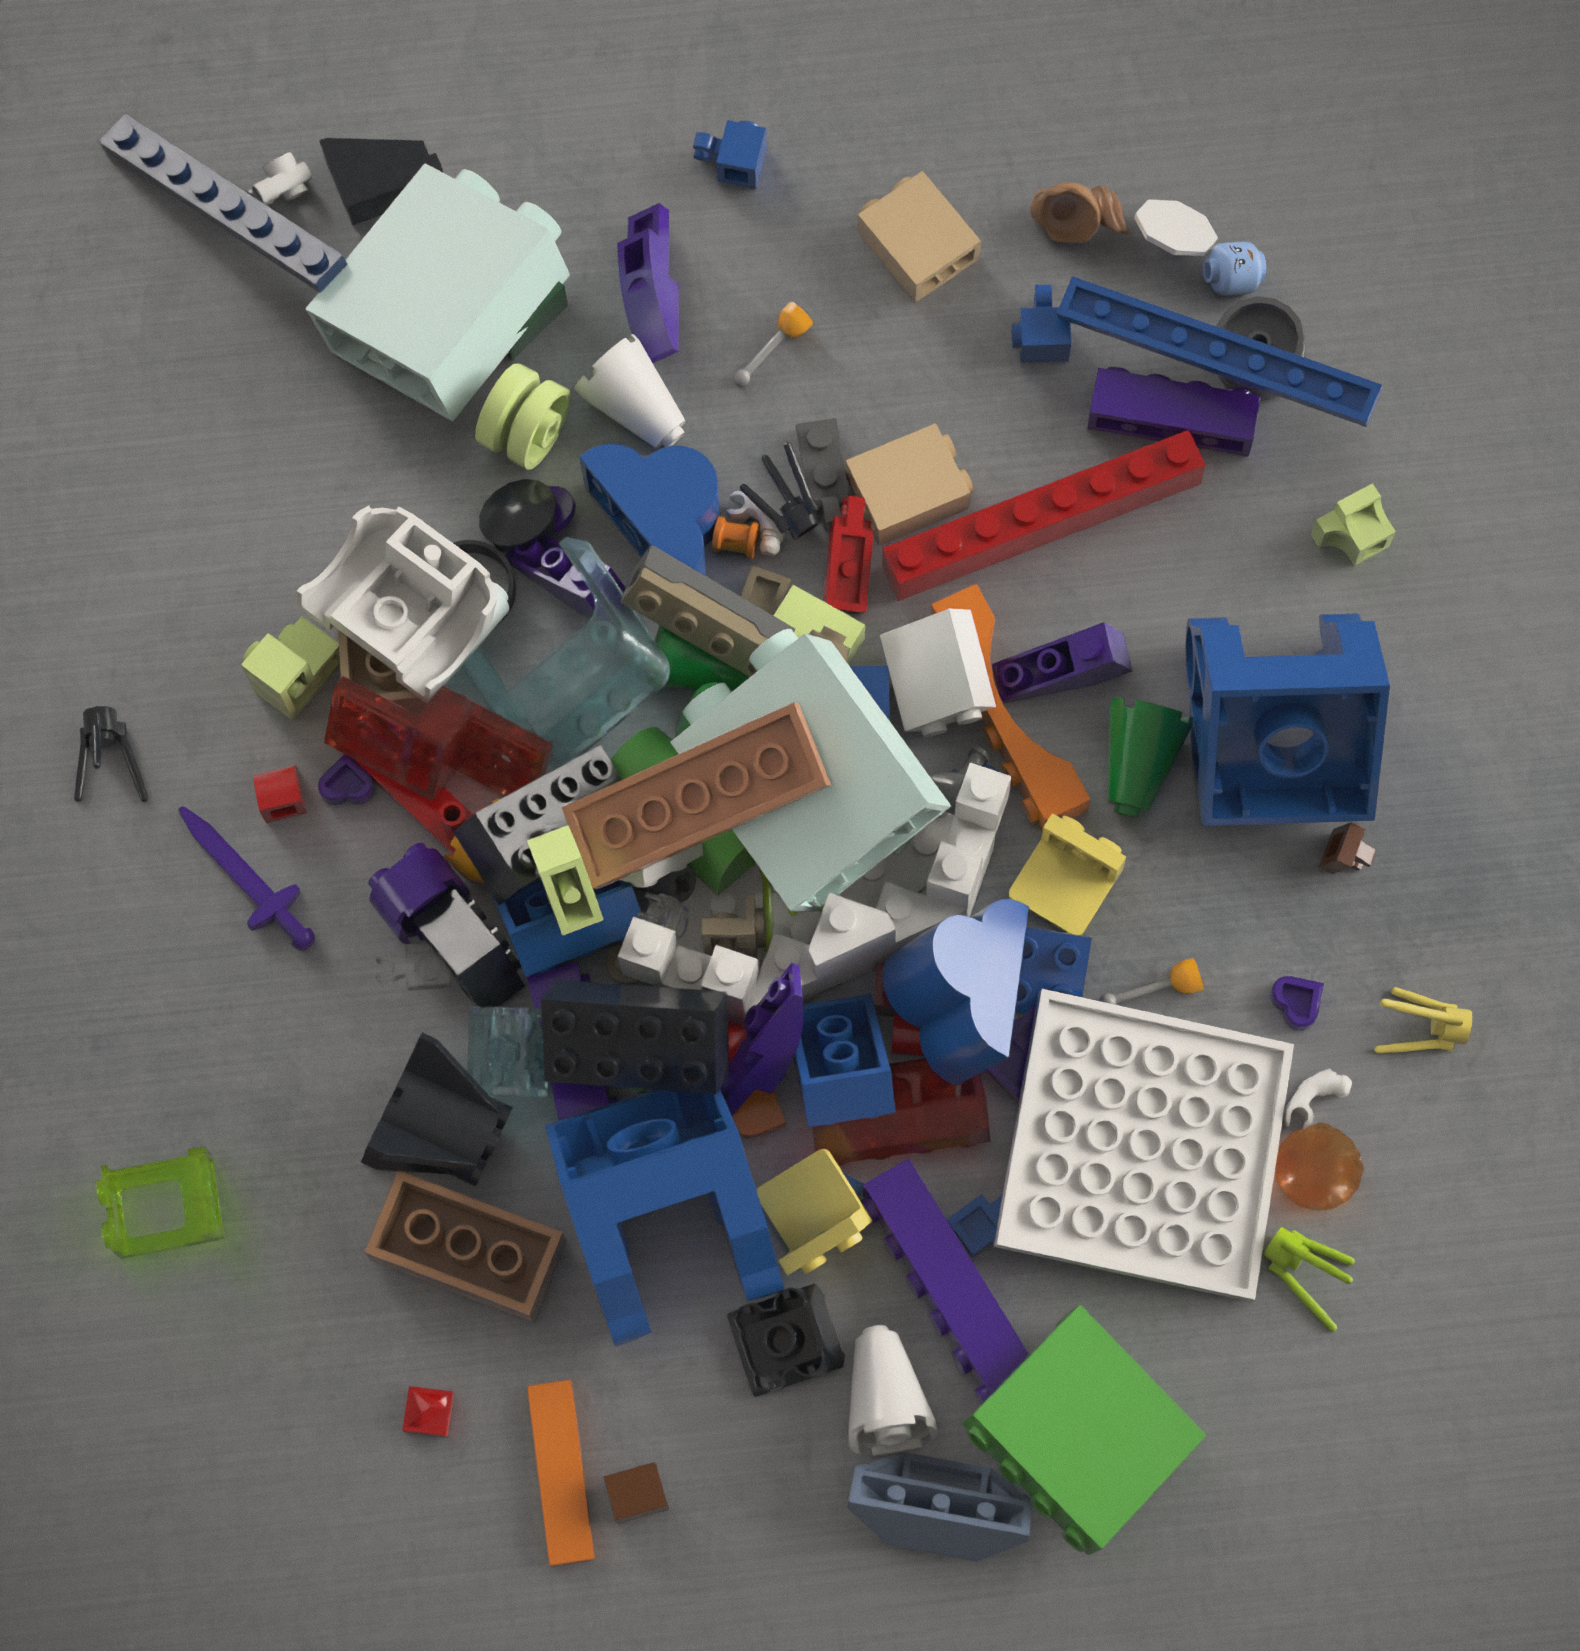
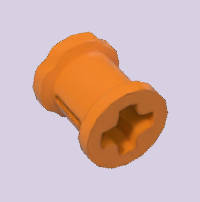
M718 516L713 533L712 552L719 553L721 550L742 553L746 555L747 559L753 560L758 545L760 523L753 522L751 525L728 522L725 517Z

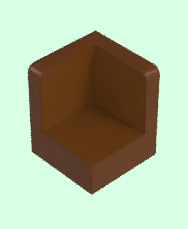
M652 1462L603 1476L613 1515L618 1525L669 1510L658 1467L655 1463Z

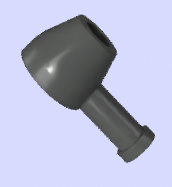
M973 747L968 753V759L959 772H938L932 776L931 779L951 805L945 812L955 815L956 800L969 764L973 763L984 767L988 763L990 756L983 748Z

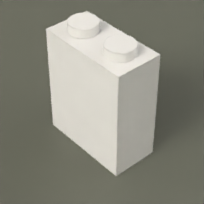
M949 608L880 635L905 732H922L923 737L936 736L947 731V724L957 721L958 725L978 721L982 719L981 712L996 707L971 610Z

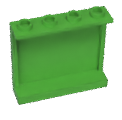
M1078 1305L1066 1313L1055 1325L1056 1328L978 1409L966 1417L961 1424L968 1430L966 1434L972 1444L983 1452L988 1451L1000 1463L998 1468L1002 1475L1012 1484H1020L1032 1497L1030 1502L1033 1507L1045 1518H1052L1064 1530L1062 1535L1066 1542L1079 1552L1084 1551L1087 1555L1101 1550L1207 1435L1081 1305Z

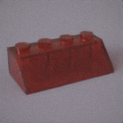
M925 1058L889 1063L896 1113L881 1115L876 1118L838 1122L828 1126L819 1125L811 1127L815 1152L819 1149H827L838 1166L853 1161L867 1159L883 1160L895 1155L915 1152L925 1154L936 1149L957 1146L972 1147L978 1143L991 1142L987 1098L980 1073L955 1086L937 1075Z

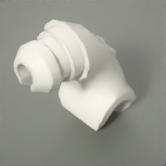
M734 491L730 495V500L734 503L742 504L743 507L736 510L732 508L726 510V515L730 521L742 524L748 519H752L760 523L759 531L762 541L759 547L761 553L771 557L777 555L780 552V543L787 537L786 533L781 534L774 522L742 491Z
M1331 1068L1320 1071L1304 1080L1284 1108L1283 1125L1288 1127L1291 1121V1114L1297 1113L1303 1118L1302 1131H1305L1312 1124L1314 1117L1313 1111L1309 1107L1310 1101L1315 1096L1324 1097L1325 1094L1330 1096L1334 1094L1338 1097L1348 1096L1352 1081L1348 1076L1337 1075L1336 1072L1331 1071Z

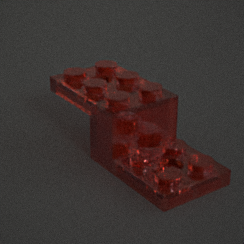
M345 676L334 686L324 738L325 744L431 801L437 797L457 771L507 796L546 774L553 747L552 743L540 736L529 732L445 686H442L420 713L416 715ZM368 727H370L375 733L369 731ZM503 755H505L510 760V762L502 758Z

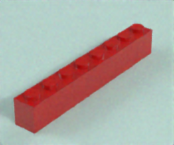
M1186 430L883 547L882 567L897 601H901L1201 484L1206 465L1190 431Z

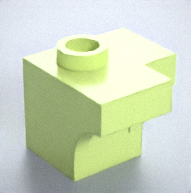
M1372 483L1338 501L1333 511L1316 519L1311 537L1319 548L1334 546L1343 550L1355 566L1389 548L1396 531L1387 519L1382 508L1381 495Z

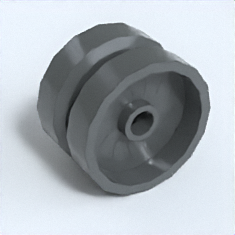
M1256 296L1241 300L1226 310L1216 327L1305 357V335L1301 320L1290 306L1275 298ZM1218 375L1227 389H1246L1251 394L1261 395L1260 401L1279 397Z

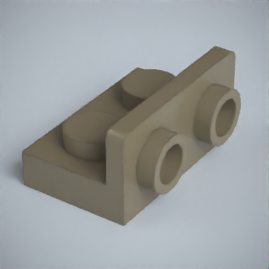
M746 894V918H738L736 914L726 912L713 914L712 918H702L701 936L704 953L712 956L715 946L718 945L758 959V948H766V922L764 908L756 907L755 894Z

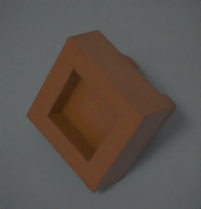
M1352 822L1334 828L1319 867L1332 874L1349 868L1359 871L1363 865L1370 867L1376 850L1362 841L1366 829Z

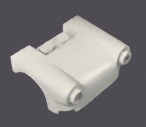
M368 505L358 511L352 517L348 537L334 560L317 578L302 585L297 590V607L329 631L336 627L395 671L396 681L428 705L510 610L507 602V593L502 587L491 581L490 573L478 561L414 514L399 506L397 510L383 507L371 509Z

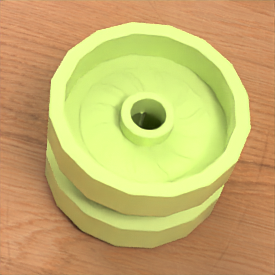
M520 363L513 364L497 380L484 403L476 425L475 439L477 443L494 453H500L507 449L509 461L526 470L534 469L551 450L562 430L571 404L570 390L552 380H546L540 384L537 372Z

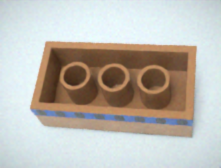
M398 1170L364 1253L372 1262L534 1323L567 1241L561 1231Z

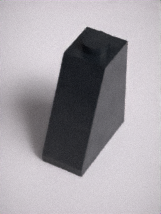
M325 138L319 140L325 161L352 226L383 215L424 164L444 173L436 152L429 155L423 140Z

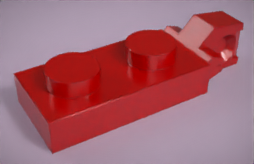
M848 496L843 498L841 517H833L829 532L823 602L842 612L858 614L866 613L874 539L871 521L863 520L865 498Z

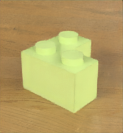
M301 616L295 624L287 625L280 633L278 639L267 633L261 642L255 641L245 652L244 662L241 666L254 692L294 721L339 668V643Z

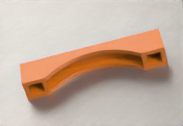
M977 583L932 603L931 615L949 608L971 610L996 707L981 712L986 727L983 728L984 736L993 751L999 749L1006 763L1002 764L1004 774L1011 776V787L1018 785L1024 797L1021 800V806L1028 821L1031 824L1037 822L1040 830L1043 831V827L1052 813L1060 818L1063 816L1076 818L1088 812L1091 799L1072 763L1051 754L1032 741L1015 724L1002 704L994 684L990 662L995 617Z

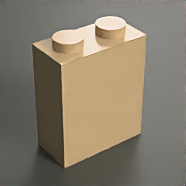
M923 171L912 178L905 177L893 187L892 192L880 200L878 198L870 200L862 207L858 214V234L915 303L980 259L981 240Z
M936 423L845 460L847 481L855 497L865 498L864 516L866 520L871 521V530H874V537L879 546L969 509L970 493L974 491L971 479L965 469L959 471L953 459L956 457L953 442L948 434L942 436Z

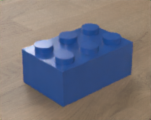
M618 880L602 888L593 889L604 920L566 935L561 933L542 881L500 905L493 896L508 938L525 976L527 977L535 973H546L557 964L575 957L589 956L596 949L615 941H624L632 918L636 917L644 920L630 882Z
M872 994L803 1004V1029L799 1046L793 1059L808 1127L828 1126L838 1122L876 1118L881 1115L896 1113L891 1070Z

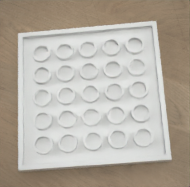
M1041 989L1037 997L994 1247L1248 1302L1255 1300L1294 1044Z

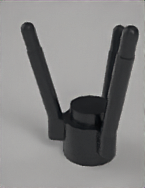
M785 442L783 446L802 498L800 496H793L768 455L762 456V462L787 502L779 509L783 516H780L748 485L741 484L740 490L774 522L781 534L789 531L792 538L797 539L817 527L821 520L816 514L819 507L811 496L790 442Z
M95 706L83 711L84 727L80 728L81 743L74 800L80 802L83 799L90 746L92 747L93 767L98 769L101 767L102 748L113 746L115 739H118L140 800L146 802L148 794L127 738L126 723L117 721V711L112 707Z

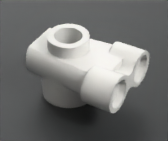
M289 152L264 166L263 169L268 178L252 185L251 190L247 191V193L267 206L273 204L274 200L282 196L288 202L308 190L305 184L310 181L312 174L304 161L297 164L292 153Z

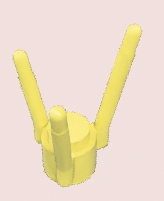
M1398 987L1391 989V993L1394 996L1424 1007L1389 999H1382L1380 1001L1382 1007L1431 1019V1034L1438 1035V1039L1378 1045L1375 1047L1377 1054L1432 1049L1453 1051L1454 1043L1466 1044L1469 1040L1472 1027L1471 1010L1461 1009L1455 1004L1443 1003Z

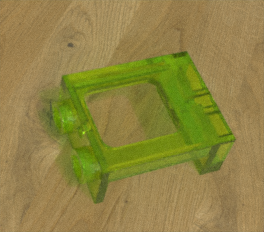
M205 1146L187 1149L188 1156L116 1170H112L108 1165L100 1166L102 1179L96 1180V1191L100 1205H106L108 1222L102 1223V1236L107 1249L112 1248V1252L120 1259L225 1239L213 1155ZM167 1180L179 1181L185 1213L184 1226L176 1230L140 1237H129L126 1233L122 1205L123 1191L127 1188Z

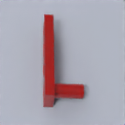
M369 717L339 745L341 750L356 761L378 786L453 855L456 851L450 845L455 837L453 831L473 814Z

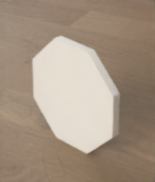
M1147 200L1134 216L1144 238L1173 255L1205 256L1218 239L1206 216L1179 201Z

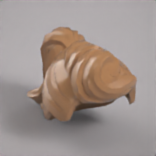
M1058 183L1049 188L1038 190L1031 203V217L1034 218L1035 222L1039 223L1040 227L1046 228L1050 238L1056 242H1087L1096 234L1099 225L1115 233L1128 235L1129 232L1122 216L1121 202L1117 199V194L1106 186L1099 185L1089 190L1080 183Z

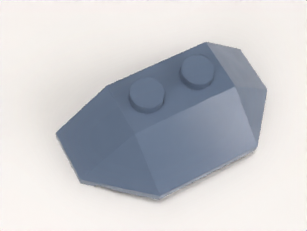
M902 1452L879 1459L869 1465L855 1466L847 1508L887 1545L979 1561L1028 1542L1033 1505L1028 1495H1022L1012 1483L992 1468Z

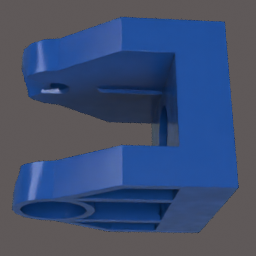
M1358 613L1320 614L1319 627L1323 647L1316 652V655L1245 657L1239 625H1229L1226 617L1188 618L1185 636V665L1189 716L1193 717L1190 730L1191 756L1203 826L1375 821L1390 683L1374 621H1362ZM1289 728H1305L1314 733L1307 741L1297 746L1278 747L1267 742L1276 733Z
M720 1089L717 1094L651 1090L545 1125L561 1188L615 1347L652 1333L628 1259L631 1252L621 1224L622 1221L708 1193L717 1223L722 1226L747 1301L763 1298L784 1290L768 1226L738 1129Z

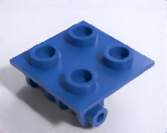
M1026 927L1015 1012L1026 1013L1037 1002L1038 992L1041 989L1083 997L1092 937Z

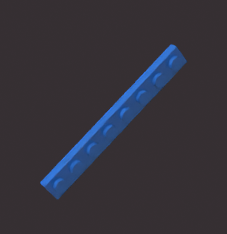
M1073 276L1057 311L1058 318L1364 427H1367L1382 391V384Z

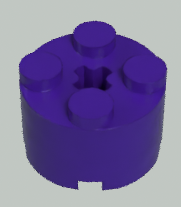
M417 843L411 846L404 853L403 859L395 863L391 868L380 869L372 875L368 882L372 889L369 898L371 905L403 944H411L408 938L416 935L421 941L425 940L413 919L455 889L465 902L468 901L470 896L468 887L437 849L427 848L424 843Z

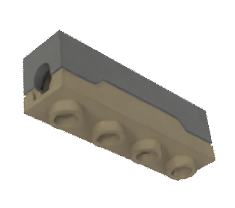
M652 544L631 570L620 602L749 677L757 672L749 658L758 646L783 630L792 629L795 632L794 627Z

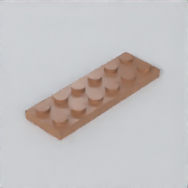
M793 702L561 808L582 857L592 888L599 889L832 785L800 704Z

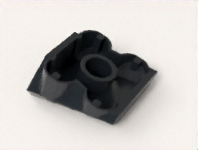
M816 1283L802 1288H787L778 1292L776 1297L758 1303H749L727 1314L751 1392L755 1397L844 1367L845 1354L841 1350L825 1302L826 1296Z

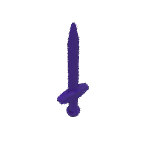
M181 806L179 813L195 840L258 906L247 921L248 928L254 931L275 921L293 940L291 945L295 949L300 951L309 949L315 942L314 932L311 928L305 929L288 911L300 895V888L294 884L274 893L208 822L186 807Z

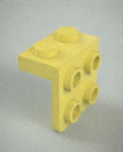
M1052 813L1043 827L1040 842L1009 890V898L1029 906V912L1061 931L1082 936L1121 874L1126 856L1121 854V848L1114 842L1103 837L1097 840L1085 833V828L1075 819L1068 816L1060 818Z
M827 1149L817 1150L756 1190L760 1204L790 1250L778 1260L787 1276L799 1268L802 1269L804 1274L811 1272L827 1261L824 1253L837 1246L840 1253L852 1247L863 1239L859 1232L873 1221Z

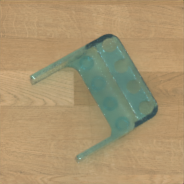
M565 537L559 544L592 592L595 600V610L588 623L510 690L481 646L462 665L465 674L499 726L543 763L552 768H559L586 753L666 684L670 675V665L666 656L637 613L620 603L623 592L590 543L585 540Z

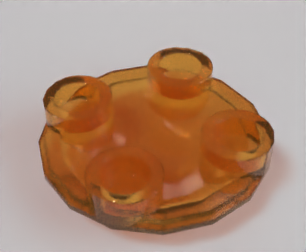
M1321 1122L1309 1126L1305 1130L1302 1127L1286 1138L1279 1147L1275 1171L1277 1182L1285 1196L1300 1207L1321 1211L1332 1210L1348 1202L1359 1188L1364 1168L1361 1154L1354 1142L1339 1129L1332 1128L1329 1124Z

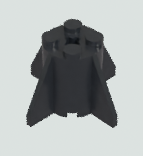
M422 1032L364 1151L361 1163L376 1170L450 1174L476 1186L487 1164L480 1160V1158L487 1161L489 1156L492 1155L502 1134V1131L497 1129L503 1130L513 1107L489 1096L438 1039Z

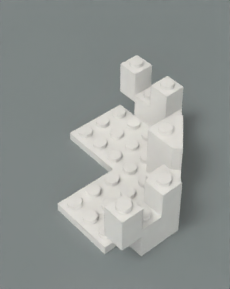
M970 763L956 800L955 815L947 812L942 813L919 831L900 854L894 855L891 853L838 896L829 893L822 913L820 911H797L795 916H791L786 904L772 886L773 938L767 954L764 952V948H758V959L718 945L715 946L712 956L704 953L701 936L702 918H712L713 914L722 912L736 914L738 918H746V894H755L756 907L763 908L762 879L757 863L719 896L696 876L694 891L686 901L677 903L659 896L649 922L636 917L632 918L618 955L623 975L658 987L726 991L728 1020L744 1026L748 1010L760 1002L768 992L774 978L780 977L791 963L799 965L803 1003L836 985H843L873 971L876 963H885L895 950L944 919L954 915L970 917L994 850L995 835L1009 798L1011 776Z

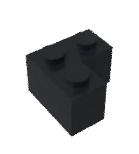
M454 889L413 919L425 941L447 966L461 990L484 1017L525 987L517 973L522 967L516 956L508 948L510 945L495 925L488 929L483 924L487 917L472 898L465 902Z

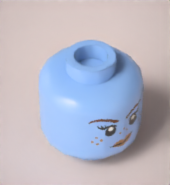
M1251 242L1219 243L1213 247L1209 258H1206L1203 262L1204 280L1211 284L1212 289L1218 295L1251 294L1258 288L1259 283L1264 281L1266 276L1264 254L1258 251Z

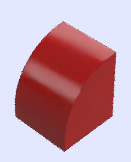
M296 765L253 776L258 808L266 823L307 813Z

